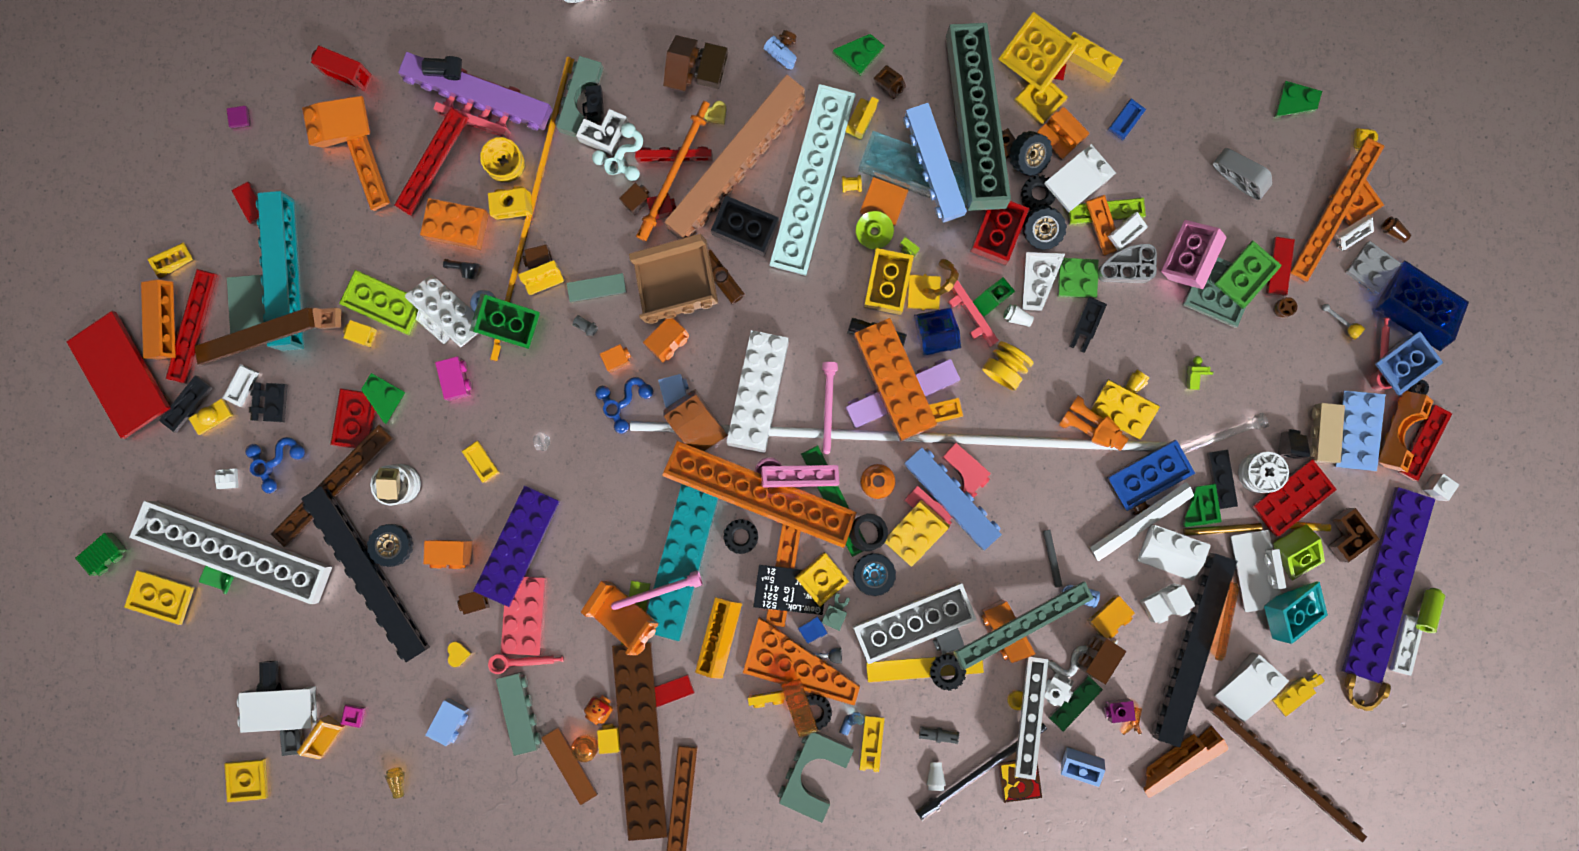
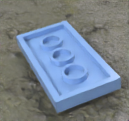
M1355 391L1343 392L1342 405H1345L1341 463H1336L1335 467L1377 471L1386 394Z

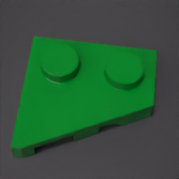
M1285 81L1274 117L1280 118L1285 115L1316 111L1322 91Z
M1216 484L1194 487V496L1190 500L1183 527L1222 522Z

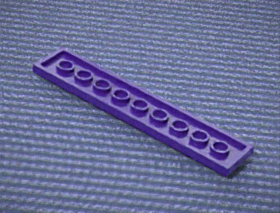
M1395 487L1342 668L1343 672L1353 673L1358 677L1382 684L1436 499Z

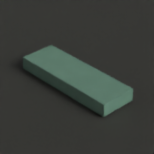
M623 273L567 283L570 302L627 293Z

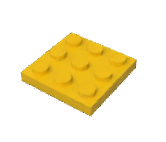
M1033 12L998 60L1043 93L1079 45Z

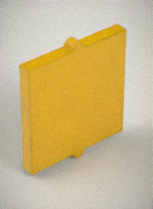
M927 274L923 276L910 275L908 308L921 309L922 311H925V309L939 310L940 295L935 300L925 297L922 292L924 288L940 289L941 277L927 276Z

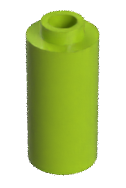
M1430 588L1424 592L1416 628L1423 632H1437L1445 600V594L1440 589Z

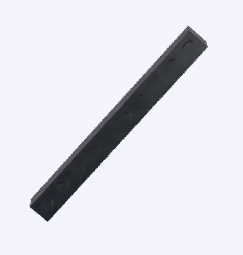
M320 486L301 498L303 508L312 515L314 525L319 530L321 529L325 535L323 536L325 542L332 546L335 551V558L342 562L346 575L355 582L356 591L364 596L367 608L374 612L376 622L387 632L386 637L391 644L394 643L399 658L408 662L430 648L378 564L370 558L367 547L328 486Z
M1210 553L1205 560L1204 573L1200 575L1198 585H1200L1198 593L1194 594L1192 600L1195 607L1188 613V625L1181 635V648H1178L1176 651L1175 667L1171 668L1169 675L1171 680L1164 690L1165 699L1158 709L1159 719L1152 729L1153 738L1181 747L1238 562L1237 560L1216 553Z

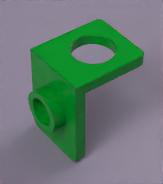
M205 566L199 582L221 589L223 594H227L234 576Z

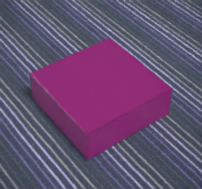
M247 106L227 108L230 128L250 126Z

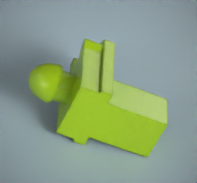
M1196 356L1193 359L1194 366L1188 365L1187 389L1200 390V375H1213L1214 372L1210 371L1211 367L1201 366L1203 363L1202 358Z

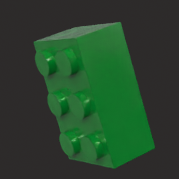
M480 294L469 331L529 349L540 312Z

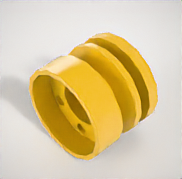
M496 137L489 140L483 146L480 153V161L484 170L498 182L510 183L517 180L525 168V159L522 152L512 140ZM506 158L508 163H505L503 166L500 161H504Z
M1000 341L997 345L998 349L993 351L998 360L988 358L982 367V371L1000 385L1015 391L1022 381L1017 372L1027 374L1028 369L1026 367L1031 368L1034 363L1019 348Z

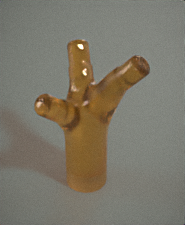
M1134 707L1136 721L1130 722L1128 727L1122 731L1123 735L1133 728L1139 735L1142 734L1139 724L1141 708Z

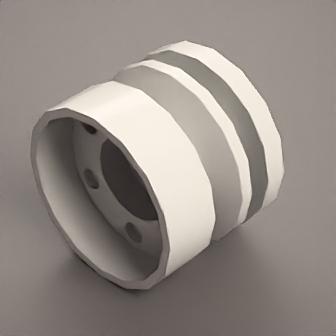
M1255 453L1242 460L1239 465L1238 476L1243 487L1250 492L1269 493L1278 491L1286 484L1289 469L1284 458L1277 453ZM1264 469H1268V471H1267L1268 476H1265V475H1264V474L1266 473V471H1265Z
M393 464L381 467L399 469L401 489L398 499H377L376 477L379 469L372 476L370 483L371 492L375 499L384 505L392 506L408 503L420 491V476L409 465Z

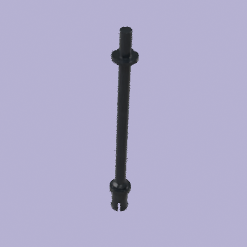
M1044 723L1041 724V733L1047 730ZM1018 741L938 798H929V802L915 810L920 819L923 821L935 811L939 812L944 802L1015 753Z

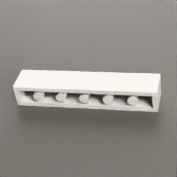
M1027 658L1014 770L1015 777L1036 779L1048 659Z

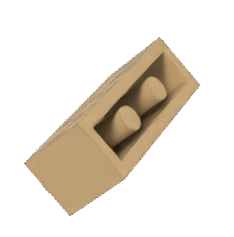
M1319 403L1315 404V407L1312 409L1314 421L1310 430L1312 445L1309 449L1310 457L1315 462L1341 463L1345 405Z

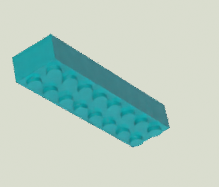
M282 191L258 193V199L256 200V207L259 211L257 226L260 229L258 244L262 254L259 262L263 270L261 284L264 287V294L262 295V303L265 306L264 322L301 310L295 201ZM303 332L267 343V346L280 351L304 349Z
M681 484L653 589L685 579L691 572L700 571L719 498ZM689 585L650 599L647 613L659 623L654 635L676 641L681 640L695 590L694 586L690 587Z

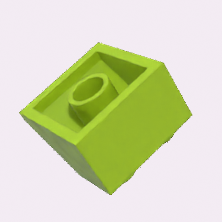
M1307 524L1273 543L1274 549H1279L1282 566L1292 581L1325 562L1321 538Z

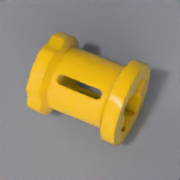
M861 175L857 177L842 176L843 193L853 190L862 192Z

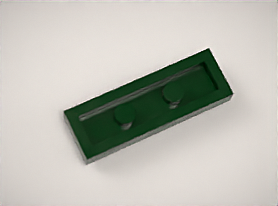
M1087 675L1072 691L1073 694L1069 702L1064 701L1062 706H1058L1048 718L1064 732L1103 689Z

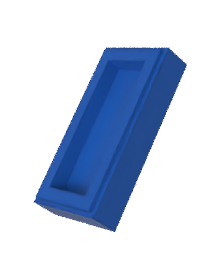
M1131 98L1108 128V131L1123 141L1146 109Z

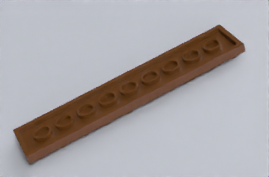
M646 642L644 650L638 655H627L625 652L628 648L624 644L612 645L628 841L667 838L652 643Z

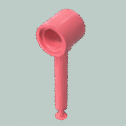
M1388 317L1382 319L1384 320V327H1382L1380 359L1389 352L1390 327H1388V320L1390 319ZM1377 370V372L1370 376L1369 383L1373 389L1380 391L1392 388L1386 378L1385 384L1381 383L1380 377L1383 374L1380 370Z
M498 653L489 659L488 667L492 673L501 674L509 669V667L554 664L555 661L563 662L564 658L561 655V657L556 658L554 656L509 659L505 654ZM496 658L504 661L502 669H497L494 666Z

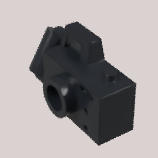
M601 85L586 86L585 97L587 102L582 104L583 116H587V120L593 123L602 121L601 115L604 114Z

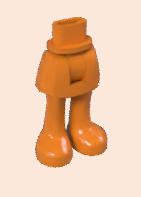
M1079 395L1059 424L1062 428L1076 427L1092 438V443L1104 447H1115L1119 451L1123 449L1129 440L1128 437L1122 434L1123 431L1120 430L1108 416L1102 418L1085 406L1084 399ZM1069 410L1084 416L1085 418L1096 424L1097 427L1094 428L1091 425L1087 424Z

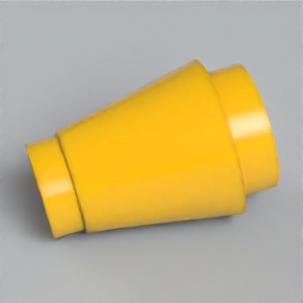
M1137 369L1135 372H1132L1125 388L1138 393L1148 384L1149 377Z

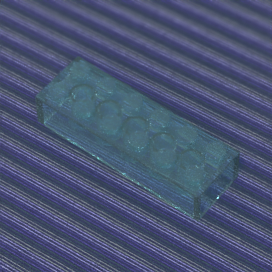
M872 131L858 171L930 198L928 190L931 188L929 183L924 181L922 175L924 169L922 164H919L917 161L916 153L918 152L916 146ZM948 159L966 208L967 200L962 164Z

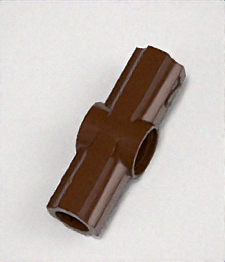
M708 250L714 282L733 305L745 296V293L712 250ZM720 273L726 274V279L723 281H718L716 277Z

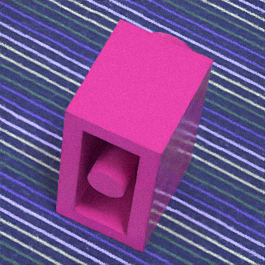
M457 356L435 362L445 400L450 401L471 395L472 385L470 379L466 377L465 372L468 369L465 360L462 361V358Z

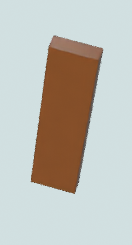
M558 727L543 736L544 744L579 804L582 805L597 796L596 789L561 729Z

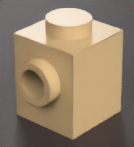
M379 468L376 477L377 499H398L401 489L399 469Z

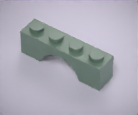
M579 56L578 62H574L572 70L574 74L567 84L568 93L566 97H563L561 103L562 112L561 115H557L555 122L560 133L576 137L583 119H585L578 111L577 101L580 94L586 89V86H597L599 84L604 69L601 62Z

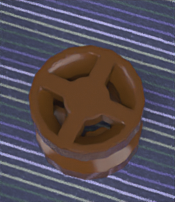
M1286 297L1275 303L1274 313L1277 317L1286 318L1296 313L1298 305L1293 298Z

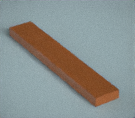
M678 744L667 851L687 850L698 746Z

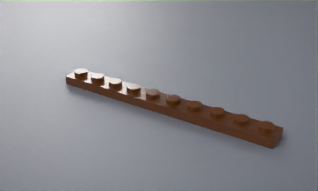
M1213 703L1208 706L1207 710L1350 835L1362 843L1365 841L1367 836L1362 832L1363 828L1355 821L1351 823L1347 819L1348 815L1340 808L1336 810L1332 806L1333 801L1327 796H1320L1317 793L1319 790L1310 782L1305 783L1302 780L1304 776L1295 769H1289L1287 767L1289 763L1281 756L1276 757L1273 755L1272 752L1274 750L1266 743L1262 745L1257 741L1259 737L1251 730L1247 732L1242 727L1244 724L1236 717L1232 719L1227 714L1229 711L1221 704L1217 706Z

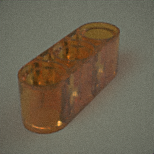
M801 679L781 684L799 738L818 732Z

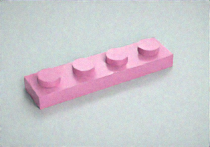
M838 465L761 467L762 487L838 486L840 484Z

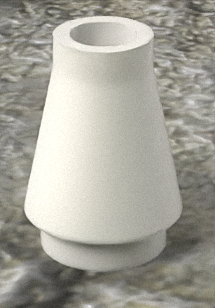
M1010 304L1004 313V319H1007V322L1027 327L1031 326L1034 319L1033 316L1026 313L1016 304L1014 306Z
M930 762L927 780L928 790L944 791L946 784L942 763Z

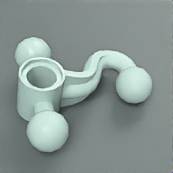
M627 122L622 125L621 133L627 138L634 137L636 140L635 144L622 145L618 148L613 158H608L604 151L597 150L593 153L592 160L596 165L604 164L605 171L610 175L624 173L628 180L635 181L640 176L639 169L635 166L627 167L624 154L625 152H636L641 149L643 136L632 123ZM614 162L618 164L617 170L614 168Z

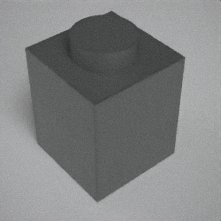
M958 628L941 634L933 640L936 650L941 651L943 655L965 646Z

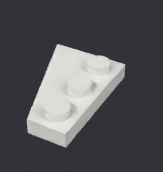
M1026 252L1023 310L1042 311L1065 254Z

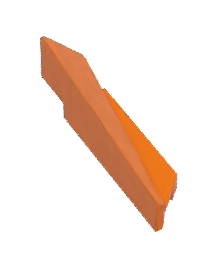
M1210 726L1199 738L1195 734L1188 737L1181 743V747L1176 746L1147 767L1146 786L1143 788L1149 798L1227 751L1228 747L1224 739L1213 726Z

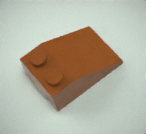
M696 389L663 410L664 418L681 440L689 446L705 451L728 436Z

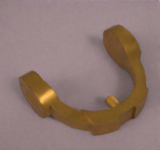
M941 259L939 265L951 271L950 277L946 279V283L940 289L924 288L922 294L929 299L935 300L937 296L949 292L958 280L959 273L954 264L946 259Z
M1348 673L1345 679L1349 702L1356 708L1363 709L1364 711L1373 710L1383 699L1388 698L1391 691V685L1383 682L1379 689L1378 697L1374 702L1364 705L1365 700L1361 699L1360 704H1358L1353 697L1356 674Z

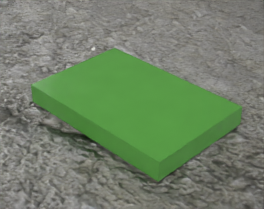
M1252 240L1214 285L1244 309L1282 265Z

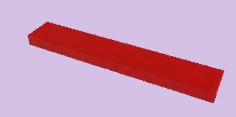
M452 107L450 108L394 206L408 215H413L469 118Z
M196 270L175 343V358H171L165 379L187 384L195 356V346L199 342L217 279V274Z

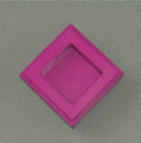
M345 704L341 724L360 728L365 708Z

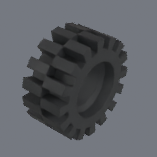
M1035 175L1030 177L1023 185L1021 200L1026 203V207H1030V210L1042 205L1051 206L1055 201L1056 197L1044 184L1050 177L1045 178V175ZM1036 186L1043 187L1046 191L1045 198L1042 200L1035 199L1032 196V189Z
M738 519L727 525L724 530L723 539L730 551L736 554H744L750 552L756 546L758 531L750 521ZM738 529L746 530L749 535L747 542L744 544L736 543L733 538L735 531Z
M942 654L931 663L930 676L937 687L942 690L952 691V689H957L959 685L963 684L962 682L966 678V670L961 669L955 656ZM952 665L955 668V675L952 679L946 680L942 678L940 671L943 666Z
M810 694L809 696L806 695L799 702L797 718L806 729H811L812 731L821 730L831 720L832 709L825 697ZM818 705L822 709L820 718L810 719L807 715L808 707Z

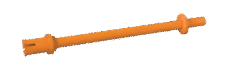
M703 101L697 115H691L690 119L693 123L649 214L642 218L643 222L636 237L647 242L653 227L657 225L655 218L699 126H705L706 124L703 118L710 105L708 102Z

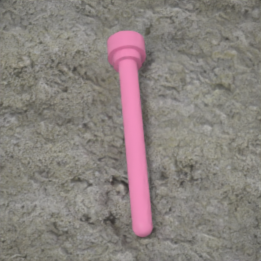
M823 362L822 371L826 375L823 452L825 454H829L831 451L833 376L838 371V363Z
M697 570L691 572L685 579L615 601L611 604V608L616 610L689 585L695 588L702 586L700 573Z

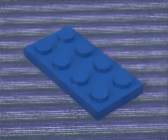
M1173 440L1107 478L1123 507L1128 511L1194 475L1195 472L1178 441Z

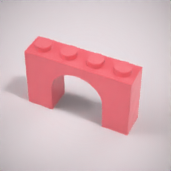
M954 443L942 456V459L960 475L962 480L961 490L964 493L967 491L973 498L977 495L975 491L979 486L983 488L989 482L988 476L991 473L957 443ZM918 486L903 500L912 509L922 500L949 525L952 523L950 521L951 515L941 504L934 501Z

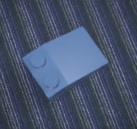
M1417 332L1395 345L1375 365L1399 396L1440 366L1443 361L1423 334Z

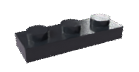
M195 375L159 421L172 432L177 433L213 387Z
M1221 450L1207 453L1212 484H1216L1220 509L1238 507L1229 451Z

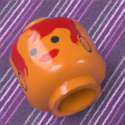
M603 695L600 698L593 696L584 708L585 718L596 725L598 723H605L613 711L612 706L609 705L611 701Z

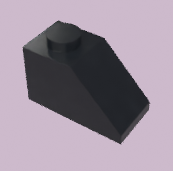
M1294 429L1282 432L1277 454L1293 459L1309 458L1310 449L1307 436L1300 434L1301 431Z

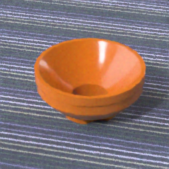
M871 465L862 473L860 481L862 490L871 498H885L894 490L895 476L891 469L885 465ZM877 475L884 478V484L881 487H876L873 484V478Z

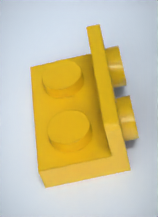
M871 97L870 101L860 98L845 132L862 140L879 100Z
M554 260L518 274L529 295L564 282L559 266Z

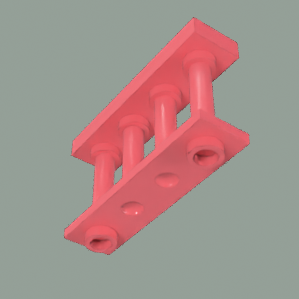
M462 68L461 72L468 74L467 71ZM509 86L507 88L520 93V90L515 87ZM449 96L443 104L436 102L433 109L437 114L445 117L450 108H454L453 102L455 98ZM468 102L467 105L464 104L463 108L457 110L469 118L466 125L509 139L511 132L506 125L508 117H500L496 123L490 122L488 119L490 110L487 109L476 117L471 115L470 110L473 104Z

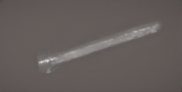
M1260 413L1255 415L1252 421L1184 445L1181 448L1185 454L1253 428L1264 429L1269 427L1266 415Z

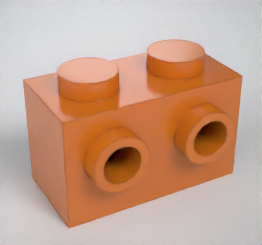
M671 318L666 319L643 343L663 363L674 355V351L679 346L681 347L687 342L689 334L675 319Z

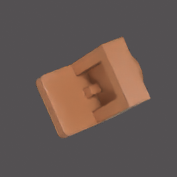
M312 308L315 328H341L340 308Z

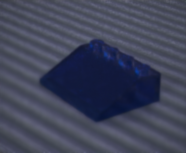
M1404 260L1381 295L1375 310L1412 334L1421 332L1432 347L1441 351L1455 341L1469 301Z

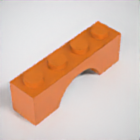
M1405 391L1399 398L1396 414L1393 415L1390 431L1387 432L1384 447L1379 452L1378 462L1385 468L1408 473L1414 454L1406 448L1404 438L1406 431L1413 423L1428 418L1433 400L1427 395Z

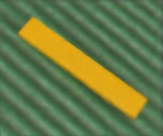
M936 657L876 661L871 664L866 662L868 682L931 677V663L936 660ZM983 660L965 669L966 674L984 673ZM952 665L943 666L940 671L941 676L955 675V668Z

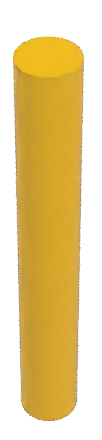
M1296 522L1289 528L1297 529L1307 524L1313 531L1330 532L1331 524Z

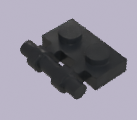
M253 382V390H250V396H252L251 407H249V413H251L250 420L258 421L259 414H264L263 421L285 423L288 385L266 383L264 391L261 390V383ZM260 397H265L264 408L259 407Z

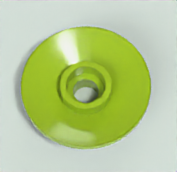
M871 211L864 214L856 225V236L859 242L869 249L885 247L891 241L894 234V226L891 219L879 211ZM877 228L878 233L872 234L871 229Z

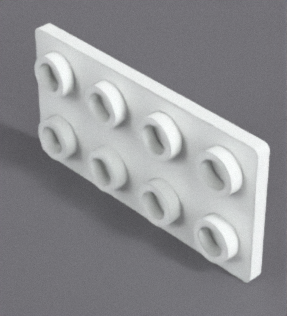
M430 275L405 295V298L418 309L416 320L443 344L451 338L458 346L462 347L478 334L469 331L474 311L433 275Z
M1269 530L1232 535L1230 539L1234 560L1238 561L1236 571L1243 609L1245 612L1263 610L1264 605L1276 596L1281 595L1280 589L1286 588L1279 549L1272 548Z

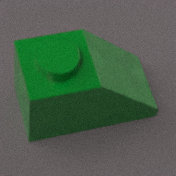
M1002 277L977 297L973 303L985 317L1011 296L1015 290Z

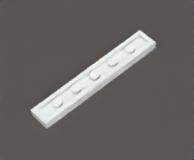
M1185 482L1091 546L1090 549L1094 557L1098 561L1192 498L1194 494L1191 486Z

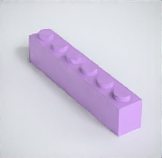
M943 358L936 361V366L930 369L928 366L917 370L918 374H916V377L925 397L961 380L951 359L946 361ZM876 390L866 393V398L860 401L858 398L847 402L849 406L845 409L855 429L888 414Z

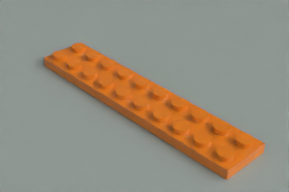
M679 441L676 442L662 475L842 548L846 545L857 513L795 487H762L760 473Z

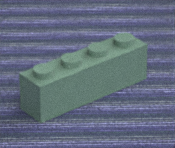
M522 672L497 678L496 683L513 755L536 751L540 748L541 736L539 732H536L535 725H537L536 715L532 714L530 707L533 703L531 695H528L526 687H528L527 677L523 676Z

